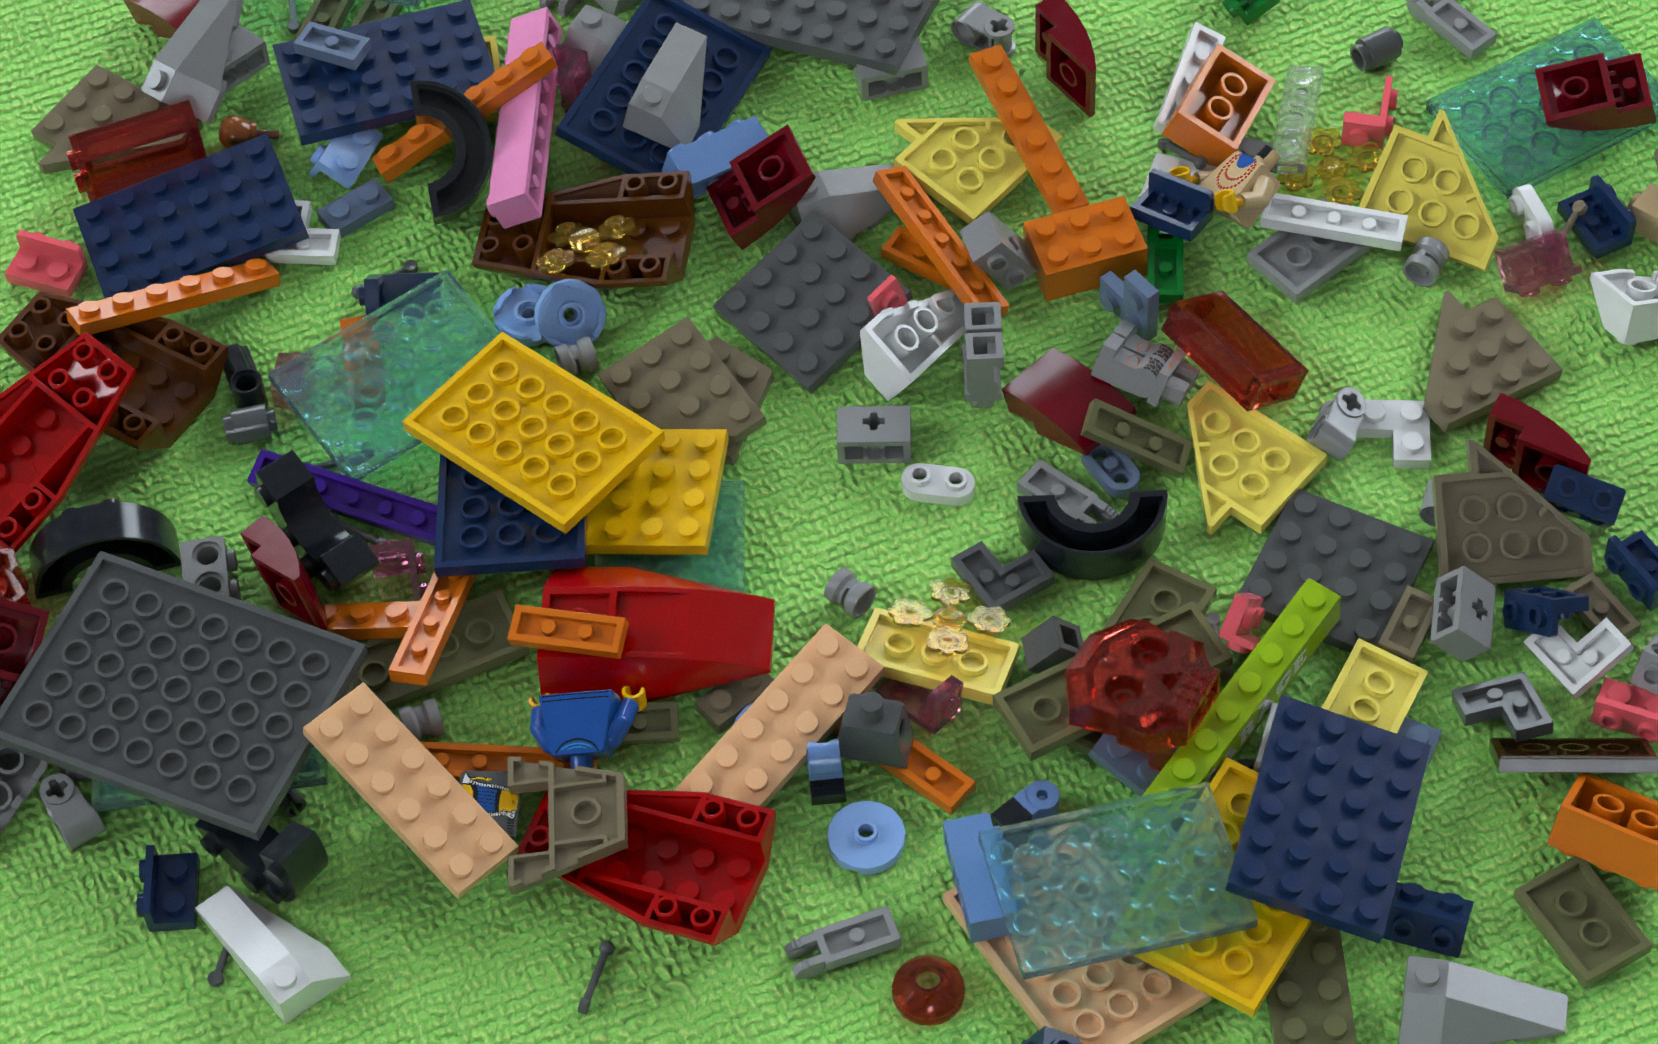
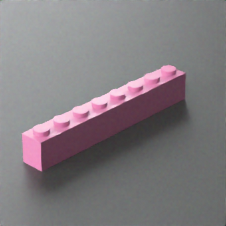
M548 7L511 19L510 32L507 35V56L504 58L505 66L518 58L527 48L534 47L541 41L559 66L563 30ZM558 68L498 108L499 119L498 125L495 128L496 142L495 149L492 151L493 166L492 173L489 175L490 189L486 205L490 215L496 217L504 229L542 217Z

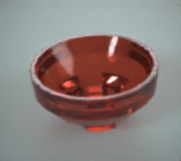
M937 955L917 956L905 962L896 972L892 984L893 1003L897 1011L910 1022L926 1026L938 1025L950 1020L961 1009L965 998L964 980L959 969L949 960ZM927 971L934 972L939 976L940 982L933 988H922L916 982L919 974Z

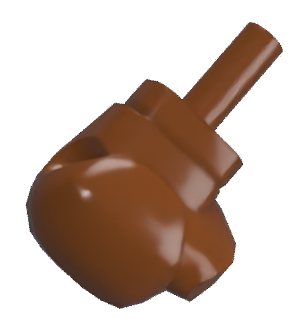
M232 115L221 121L219 140L225 148H230L266 133L269 139H279V130H257V122H250L245 117Z

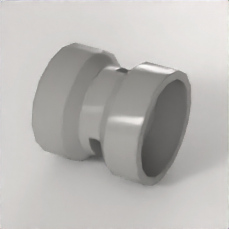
M1425 236L1417 240L1413 247V255L1407 258L1402 270L1406 278L1412 283L1428 287L1432 286L1437 280L1440 272L1439 268L1446 264L1450 253L1443 242L1436 238Z
M589 336L578 339L574 345L562 344L554 347L558 366L575 377L580 372L592 373L599 371L597 355Z
M847 567L839 569L831 577L824 591V597L834 605L841 604L844 606V611L854 619L860 618L869 610L877 594V589L866 581L860 582L857 580V575Z
M435 698L425 700L421 706L415 708L405 706L397 709L400 721L419 741L422 737L428 735L435 738L445 734Z

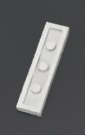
M1195 22L1189 32L1153 127L1154 130L1160 133L1164 131L1199 68L1217 43L1223 46L1225 36Z
M1276 193L1270 200L1269 205L1261 213L1260 227L1401 251L1408 215Z

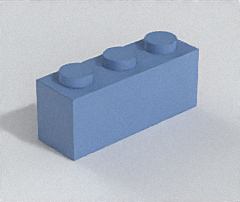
M756 116L744 121L737 119L731 122L725 129L715 133L713 131L706 132L692 143L687 145L681 143L672 147L667 152L661 171H690L694 199L708 193L707 186L733 170L729 163L731 160L769 136Z
M989 812L943 821V842L970 942L975 943L1017 934L1018 918L1023 917V907L1019 893L1012 894L1009 883L1014 882L1010 860H1002L1000 849H1004V840L1000 826H993Z

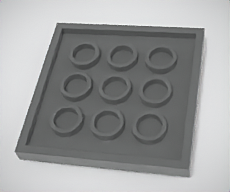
M813 211L723 295L713 307L719 316L806 391L812 394L861 347L860 330L875 317L867 297L891 274L818 213ZM899 281L909 302L913 298L912 293Z
M1299 489L1286 503L1239 593H1253L1264 598L1261 605L1265 609L1263 619L1274 623L1305 581L1310 578L1341 596L1340 619L1323 640V643L1351 653L1358 638L1377 647L1407 585L1414 587L1433 549L1434 540Z

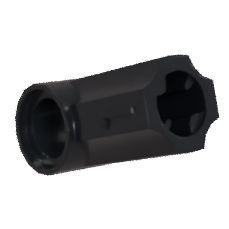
M238 343L227 346L229 352L223 371L233 394L236 408L239 409L263 403L267 407L268 399L263 380L257 371L248 346H241Z

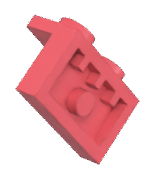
M19 230L16 237L20 248L4 273L7 282L71 298L88 269L82 247L69 240L61 241L47 237L39 232L32 233Z
M1253 593L1235 594L1218 635L1228 640L1226 647L1247 655L1248 652L1251 653L1262 638L1252 635L1250 632L1252 628L1257 630L1262 622L1265 609L1261 605L1264 598Z
M1605 677L1599 695L1596 698L1590 722L1599 724L1608 730H1619L1639 738H1645L1648 742L1658 743V695L1643 688Z

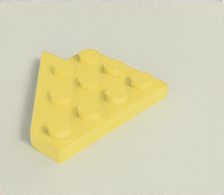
M1439 109L1428 136L1395 124L1359 207L1408 215L1403 242L1415 246L1417 240L1421 237L1436 238L1448 248L1450 253L1448 259L1486 273L1500 240L1445 111Z
M999 117L897 119L894 122L893 130L911 144L894 159L893 168L906 166L926 193L968 224L987 211L992 210L1030 174ZM1046 124L1059 147L1063 136Z
M1208 381L1187 403L1186 413L1191 441H1193L1192 448L1206 530L1211 536L1230 515L1261 534L1283 511L1288 500L1299 489L1302 490L1327 463L1328 454L1211 381Z

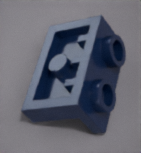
M1559 464L1553 467L1547 485L1539 491V495L1559 512L1604 529L1615 524L1626 494V490Z
M1544 586L1504 590V626L1509 629L1546 637H1556L1558 635V619L1573 618V612L1589 611V595Z
M146 845L145 859H140L139 878L141 883H144L143 893L137 895L136 906L138 917H144L149 932L196 929L197 911L195 907L198 906L200 858L198 853L158 855L155 845Z

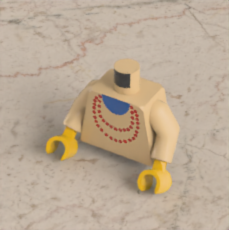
M1265 145L1254 158L1236 151L1213 171H1196L1191 176L1190 168L1177 166L1170 170V174L1213 191V211L1249 229L1280 188V182L1270 170L1279 162L1281 157L1273 148Z

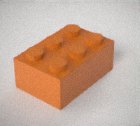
M1217 43L1199 68L1162 135L1196 157H1205L1207 164L1218 167L1231 154L1237 151L1276 80Z
M1124 196L1023 222V239L1036 266L1037 272L1034 275L1046 302L1099 288L1100 277L1110 270L1122 281H1124L1126 275L1134 270L1142 276L1147 275L1148 247Z
M1580 772L1560 806L1547 844L1557 848L1565 855L1579 857L1595 864L1603 871L1617 873L1633 880L1641 887L1652 888L1658 891V801L1591 773Z

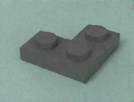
M982 541L951 558L952 569L991 618L1000 615L1055 584L1054 573L1034 549L1003 567Z
M1525 672L1452 690V703L1465 726L1502 717L1516 742L1553 733V720Z

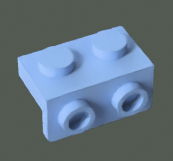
M371 129L330 139L326 146L320 143L309 159L314 165L308 174L314 178L321 171L345 188L350 189L379 144L383 134L376 129Z

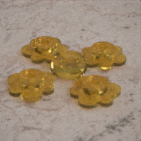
M1316 127L1313 129V133H1307L1302 137V144L1307 147L1308 154H1317L1325 159L1319 162L1317 168L1307 165L1303 160H1298L1295 163H1284L1280 166V174L1277 180L1280 184L1285 185L1288 191L1297 192L1301 188L1311 187L1313 179L1319 175L1320 179L1328 184L1323 187V194L1326 195L1325 199L1327 201L1351 206L1353 201L1362 199L1363 189L1358 187V180L1346 179L1348 165L1352 168H1358L1361 173L1375 171L1384 149H1380L1376 142H1367L1363 147H1353L1352 154L1348 157L1347 162L1340 157H1330L1334 154L1335 149L1342 147V140L1339 139L1340 132L1336 128L1324 129Z
M622 215L612 216L599 226V233L595 229L582 226L580 222H565L558 225L555 232L547 237L548 242L556 244L557 247L570 244L572 250L564 251L559 248L549 250L536 262L539 272L556 274L563 271L565 267L574 264V251L578 253L590 251V255L585 260L593 268H601L607 264L618 262L619 257L626 254V248L618 246L616 243L600 242L610 238L620 239L624 234L634 232L636 230L634 218H624Z
M954 578L931 582V599L939 601L943 606L947 607L936 610L933 615L930 609L924 607L922 601L915 600L911 602L905 598L897 599L894 602V606L888 609V615L893 617V623L898 627L919 628L923 625V622L929 621L932 618L935 630H931L928 633L929 639L927 640L926 647L928 650L938 652L946 657L964 654L968 651V635L961 632L965 622L974 626L976 632L986 635L1003 634L1005 627H1008L1011 619L1005 616V610L997 606L989 608L978 606L975 608V612L968 613L966 617L961 611L954 609L960 603L965 604L970 601L969 595L972 590L969 584L958 582Z

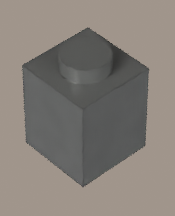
M1055 616L1050 617L1021 638L1025 654L1024 659L1028 670L1037 674L1085 652L1080 627Z

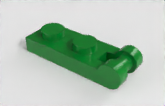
M1148 225L1147 281L1159 291L1160 304H1183V239Z

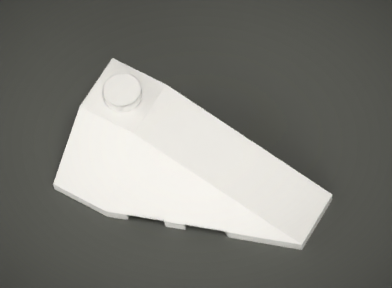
M1616 269L1591 273L1590 281L1603 328L1616 337L1618 342L1625 345H1636L1638 342L1651 341L1658 338V270L1653 271L1652 277L1634 276L1635 272L1633 269Z
M950 289L921 301L907 302L904 306L898 308L884 309L860 330L864 374L887 401H890L911 384L964 334V305L955 292Z
M226 886L195 907L200 917L285 1025L351 979L350 974L327 946L230 886Z

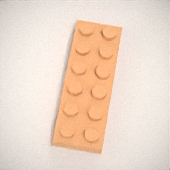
M825 623L675 788V791L706 792L765 808L807 761V742L823 743L842 722L849 695L853 693L863 695L868 692L885 674L884 666Z
M364 682L303 727V735L457 899H460L508 860V856L515 855L518 852L519 846Z

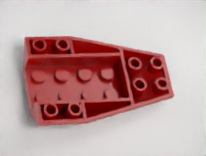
M84 332L0 394V549L12 557L64 500L121 405L137 374L134 368L87 332Z
M632 567L554 569L543 587L542 608L623 617L627 619L629 625L621 659L538 649L537 664L541 695L546 693L561 694L612 689L620 696V701H622V688L624 686L630 687L631 695L638 694L641 687H644L648 703L771 673L775 599Z
M548 790L519 844L517 855L549 850ZM627 790L628 848L557 878L644 927L716 946L739 933L769 868L776 811L706 792Z

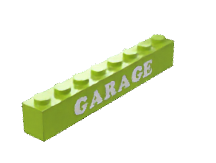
M1310 578L1305 581L1135 804V827L1164 845L1169 846L1225 759L1228 757L1234 760L1267 716L1272 703H1277L1281 695H1283L1340 619V595Z

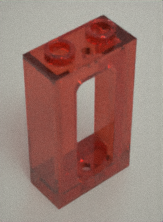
M189 100L69 135L72 150L66 151L72 171H80L73 174L79 193L87 192L90 202L207 157L199 126ZM184 133L181 139L102 163L94 164L91 162Z
M1223 290L1176 301L1167 312L1168 317L1161 329L1246 411L1295 398L1309 371Z

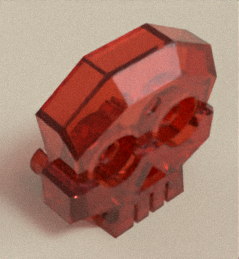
M1129 619L1089 634L1065 670V695L1069 725L1116 736L1117 744L1143 754L1149 753L1148 765L1157 771H1161L1173 754V747L1187 746L1220 694V669L1210 666L1204 649V643L1177 631L1170 630L1169 633H1166L1147 620Z

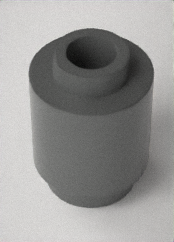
M1384 26L1356 40L1355 45L1350 48L1351 59L1360 71H1372L1400 57L1403 40L1396 30Z
M265 403L231 410V414L222 416L228 444L237 442L239 446L272 439V431L278 430L274 409L267 410Z

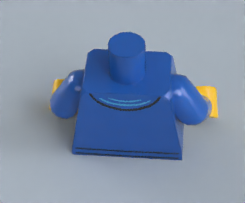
M624 686L622 688V701H620V696L612 689L561 694L546 693L545 695H539L540 703L538 704L534 697L528 698V703L532 709L530 732L545 753L551 754L559 762H570L571 769H575L576 766L594 768L593 760L610 759L613 757L614 749L621 745L633 724L637 712L642 711L647 706L645 688L641 687L638 694L631 695L630 687Z

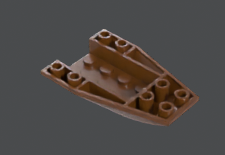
M690 171L624 174L544 194L542 217L506 229L503 228L496 217L490 215L486 208L472 265L474 268L493 273L546 282L576 279L597 289L668 286L684 280L695 228Z
M40 291L0 333V348L28 373L79 337L78 333L67 321L66 308L78 306L85 301ZM162 317L92 334L91 336L137 371L125 398L104 433L139 451L170 448L215 398L229 352L228 347L172 319Z

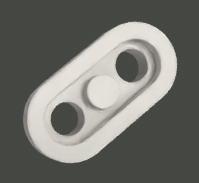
M1530 184L1514 188L1512 196L1508 199L1509 208L1514 217L1518 216L1523 224L1526 239L1530 243L1533 242L1536 247L1554 243L1555 229L1552 219L1534 188Z
M915 463L908 466L902 473V491L907 498L913 501L961 506L971 501L975 494L974 477L968 470L963 468ZM951 482H960V484H952Z

